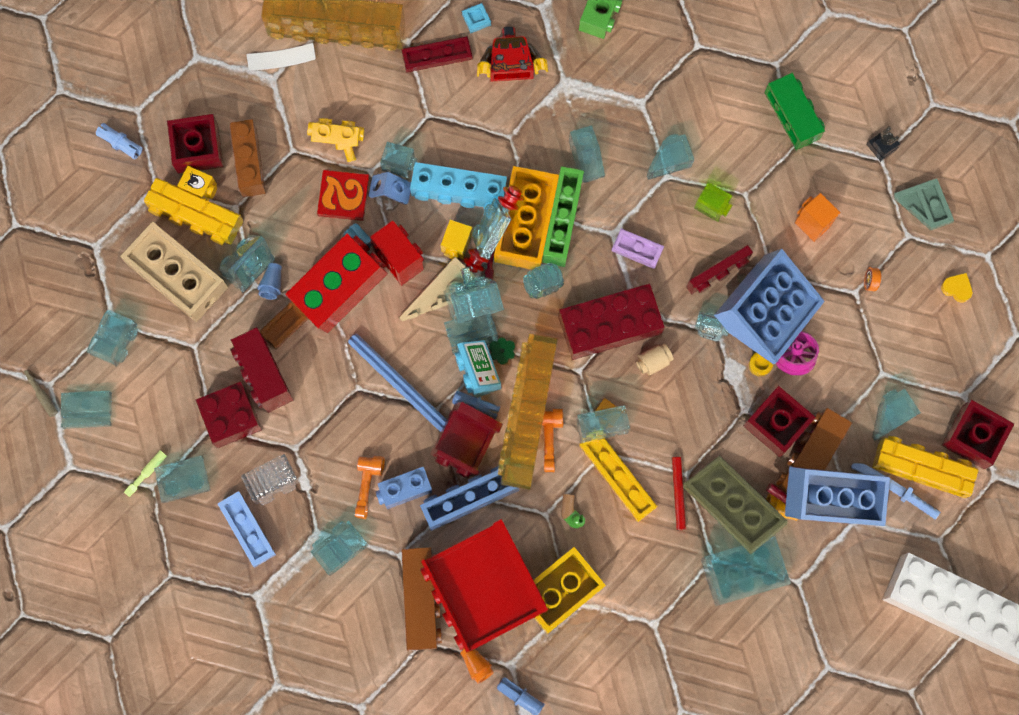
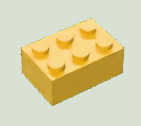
M575 547L534 579L549 610L534 619L544 632L549 634L606 586Z

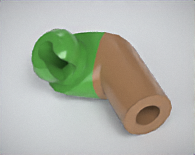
M563 494L561 517L572 528L582 527L585 524V517L574 509L575 496Z

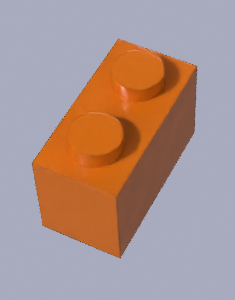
M820 193L815 198L810 196L801 205L802 208L797 212L799 216L795 224L815 242L832 226L841 212Z

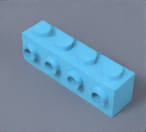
M415 162L410 186L411 196H415L416 199L421 201L434 199L442 204H451L453 202L459 203L466 208L478 206L484 207L487 211L495 212L503 208L498 200V196L505 195L503 187H507V176Z

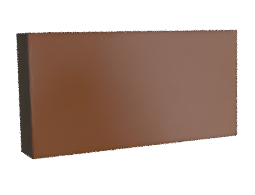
M291 301L260 332L277 349L308 318Z

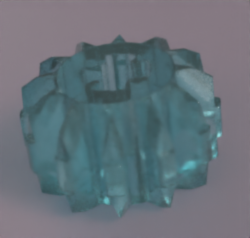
M542 264L529 271L523 277L524 288L530 298H545L547 295H552L553 292L558 291L564 285L563 274L557 264Z

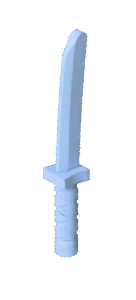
M863 463L851 465L853 470L861 474L885 476ZM890 479L889 490L900 496L902 502L907 500L936 520L941 513L939 510L933 508V506L912 493L914 489L911 487L906 489Z

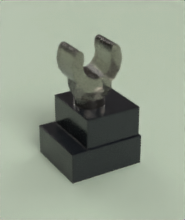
M890 126L866 144L880 162L897 151L900 145L899 137H894L890 132Z

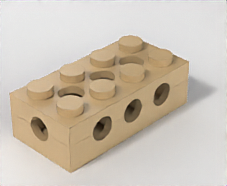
M154 222L120 256L129 267L196 323L228 289L223 279ZM161 255L159 259L154 260L156 256ZM179 269L176 274L171 275L174 270ZM196 284L195 288L188 290L190 285Z

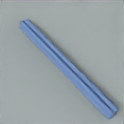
M358 334L350 337L348 340L349 345L441 432L447 419Z

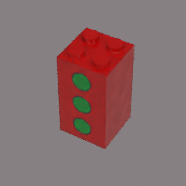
M347 233L285 295L318 329L329 333L388 275L384 270L387 265L373 252L369 254L370 248L357 235L352 238Z

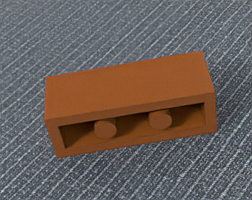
M250 119L231 122L230 131L238 188L243 197L266 194L258 134L254 121Z

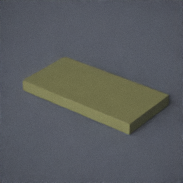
M720 455L684 483V489L750 554L788 523Z

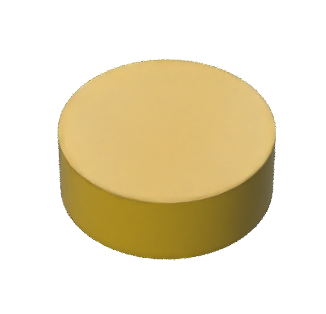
M755 353L748 363L751 373L759 377L766 376L773 368V364L758 353Z

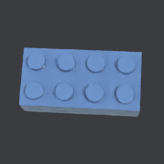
M790 467L785 516L801 520L885 526L890 477Z

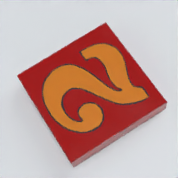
M323 170L317 215L319 217L364 221L369 175Z

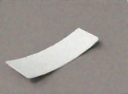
M313 43L285 50L247 54L249 70L280 68L316 59Z

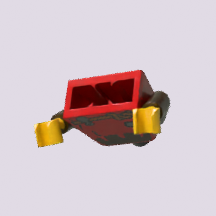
M508 26L502 29V38H495L493 45L487 47L480 62L477 64V76L479 77V74L485 73L490 78V82L533 79L534 71L536 75L542 69L548 72L547 60L542 58L535 47L527 43L526 37H516L515 28Z

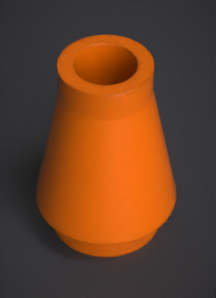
M465 649L460 652L471 679L475 680L477 684L485 681L494 673L492 664L476 649L469 653H466Z

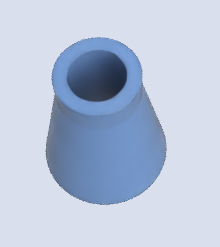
M276 263L268 264L267 270L257 287L259 296L268 300H275L281 294L282 266Z

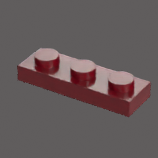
M749 245L743 247L691 279L686 288L691 295L697 291L699 294L711 287V282L716 279L722 281L731 274L729 271L737 267L739 270L749 264L753 251Z

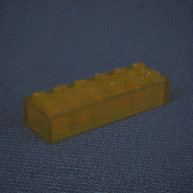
M365 0L263 1L261 17L268 36L274 39L293 38L300 42L313 40L321 44L333 42L339 43L342 46L353 44L361 45L364 48L383 47L390 51L403 48L406 25L403 4Z
M529 334L527 343H522L516 382L508 414V423L504 434L503 449L501 450L498 475L502 476L501 485L531 489L558 340L556 338Z

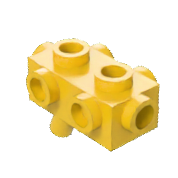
M318 118V122H308L307 135L311 136L312 142L335 144L336 149L344 150L347 162L356 160L352 147L358 146L359 141L364 140L365 128L355 126L356 122L342 120L341 124H333L332 119Z

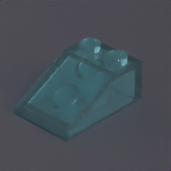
M251 235L248 239H243L237 245V250L231 256L225 257L220 264L219 271L222 276L242 293L267 269L268 264L273 263L275 260L262 236Z

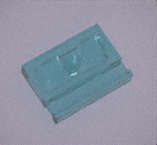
M112 392L61 393V428L111 426Z
M202 456L154 468L162 503L211 491Z

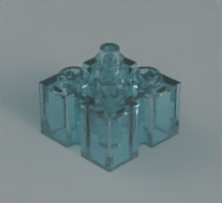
M469 267L460 269L464 285H462V282L454 283L448 286V290L443 291L450 317L458 324L482 315H489L504 310L497 282L492 281L490 278H485L484 275L472 278Z

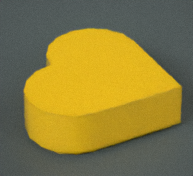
M967 273L949 277L941 284L942 292L946 296H953L957 302L964 303L972 297L973 292Z

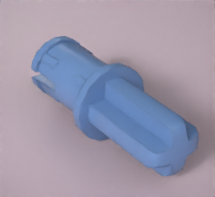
M456 391L452 400L453 404L463 402L495 420L498 415L496 413L500 410V406L483 401L480 396L476 398L460 391Z
M506 677L502 678L497 686V690L515 702L514 705H520L533 715H538L545 705L527 693L526 688L523 690Z

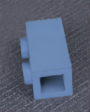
M424 467L378 483L379 490L375 491L380 505L385 504L387 509L433 493Z

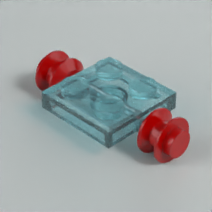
M515 186L503 187L505 195L498 196V199L494 198L491 204L485 207L483 219L480 224L474 227L472 232L476 248L469 249L470 258L463 259L468 270L474 273L484 271L482 263L489 262L490 256L511 221L508 212L519 209L516 203L518 200L523 201L524 197L521 195L522 191Z

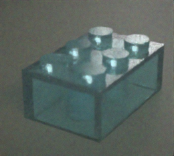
M775 536L771 537L752 554L743 546L705 556L701 559L715 607L791 584Z

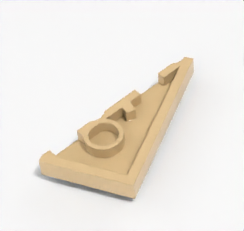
M453 257L398 318L405 321L418 317V315L486 291L488 287L456 257Z

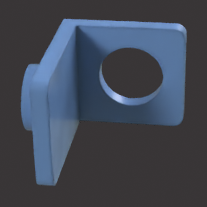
M390 172L374 175L368 197L374 198L385 195L404 205L408 204L411 182ZM381 180L379 189L375 191L376 184Z

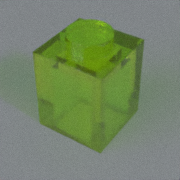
M708 182L698 198L694 209L718 222L721 216L727 217L733 206L730 204L732 195Z

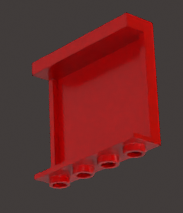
M502 519L439 554L421 561L423 567L420 568V571L426 582L431 581L434 587L431 593L437 604L442 603L446 611L442 615L448 627H454L457 633L454 639L459 649H465L466 653L549 611Z

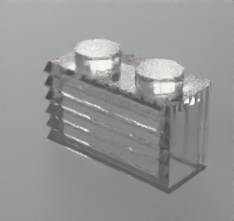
M285 454L241 475L252 501L255 504L260 503L261 506L273 501V496L280 492L287 494L295 490V485L300 482Z

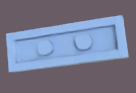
M239 491L218 503L253 567H257L276 555Z

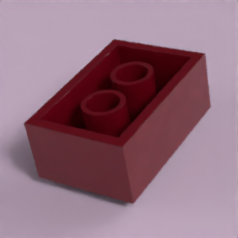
M257 327L231 339L234 347L230 348V351L239 366H243L240 372L249 387H253L250 393L260 409L264 407L267 413L294 401L273 355Z

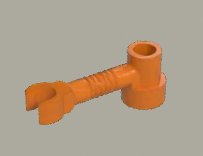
M563 408L539 412V426H544L545 472H555L553 435L554 428H563L564 426Z
M373 456V458L359 457L357 469L358 471H363L359 499L355 509V517L358 519H367L370 482L373 475H383L385 458L382 456Z

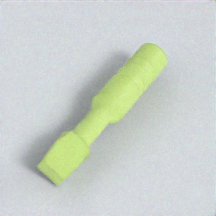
M159 450L142 469L140 476L133 483H130L124 493L130 497L138 489L137 487L141 482L154 472L167 455Z

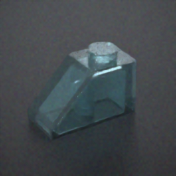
M592 125L571 131L569 144L578 170L584 171L582 182L586 183L605 177L600 147Z
M678 134L670 135L662 142L648 169V180L692 167L694 156L686 134L680 136Z
M905 388L899 392L894 389L883 396L885 401L878 406L872 436L874 441L921 413Z

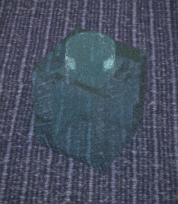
M387 142L380 165L382 171L408 178L410 171L414 170L417 158H415L414 149Z

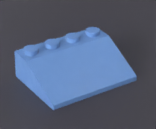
M779 249L765 254L714 316L728 333L772 364H775L825 301L784 250Z

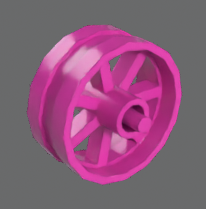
M801 331L792 342V346H789L786 350L788 352H785L776 363L779 369L790 375L807 374L814 369L819 354L818 343L811 335ZM804 358H809L811 360L806 362Z

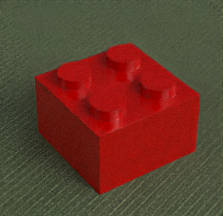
M392 220L370 236L373 251L387 265V269L398 283L403 286L424 270L423 252L415 242L411 244L407 238L409 235L401 224L397 226Z

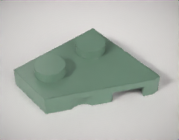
M937 178L894 193L893 195L898 203L929 230H934L954 222Z

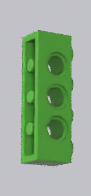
M588 0L580 19L579 31L605 39L606 33H611L615 23V19H612L614 12L619 13L623 0ZM604 9L606 13H599L597 10Z
M561 166L542 263L561 267L566 265L584 175L583 170Z

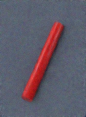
M672 457L676 530H686L681 457Z

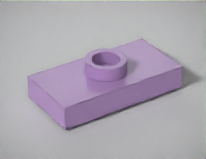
M621 228L611 251L655 269L664 246Z

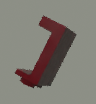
M463 402L455 403L430 455L436 458V463L444 467L451 465L456 468V473L469 479L470 476H478L480 472L478 467L494 434L500 432L503 424Z

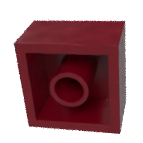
M214 114L167 120L171 161L178 174L184 173L187 166L199 171L224 167L219 126Z
M241 381L196 399L211 442L217 449L262 431L246 387Z
M778 385L743 427L780 458L816 417Z
M971 399L962 405L941 446L978 467L986 469L994 465L1015 424Z

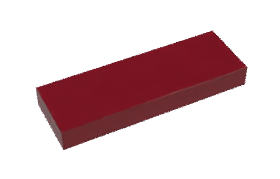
M468 36L401 49L406 73L473 60Z

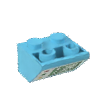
M485 340L457 344L458 352L455 353V360L459 371L464 370L465 372L463 381L467 393L472 392L473 396L478 398L479 396L500 390L501 382Z

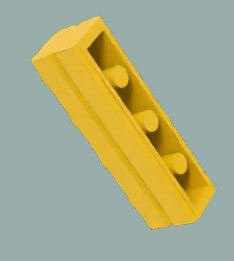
M155 178L151 189L144 198L148 211L158 217H161L162 214L168 216V220L173 224L190 226L189 230L200 236L203 233L210 235V239L220 245H223L224 242L231 245L243 224L241 215L159 178Z
M888 436V438L880 440L872 468L962 498L972 495L978 474V468L972 467V462L964 459L954 461L948 459L949 455L946 453L935 451L933 454L925 451V447L922 445L911 444L909 446L903 444L902 439L894 436Z

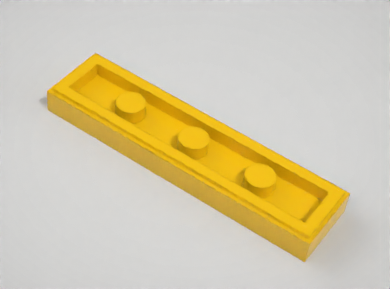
M599 430L579 444L580 448L637 522L658 507Z

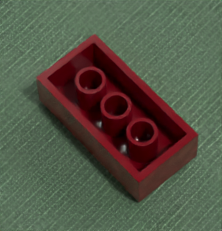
M650 283L559 309L558 319L572 360L661 335L665 328Z

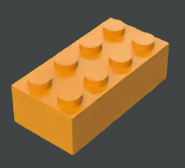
M513 166L509 186L512 185L520 189L524 200L517 201L518 210L507 209L501 220L494 253L495 263L536 271L541 270L559 175Z

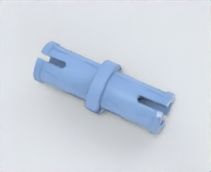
M102 123L101 127L97 128L96 135L110 143L115 150H121L134 160L138 158L137 155L140 156L143 148L129 140L123 132L118 133L105 123Z

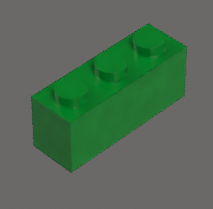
M793 72L768 83L764 93L795 149H801L820 140L825 132L824 122L815 114L811 99L806 98L803 92V85L799 79L795 78Z

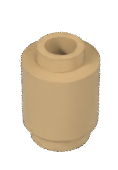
M657 344L639 354V360L636 361V364L642 374L647 373L650 376L670 365L669 362L673 360V355L666 344Z

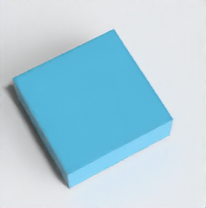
M483 3L462 11V16L470 33L491 26V20Z

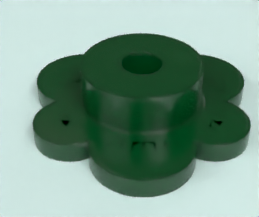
M501 337L498 339V342L493 341L490 343L492 360H497L499 364L505 365L509 359L515 357L513 352L515 343L513 341H506L505 338Z

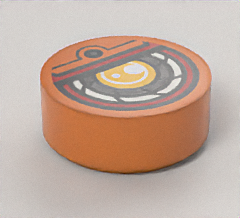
M869 267L865 274L864 287L866 291L875 292L881 283V271L879 268Z

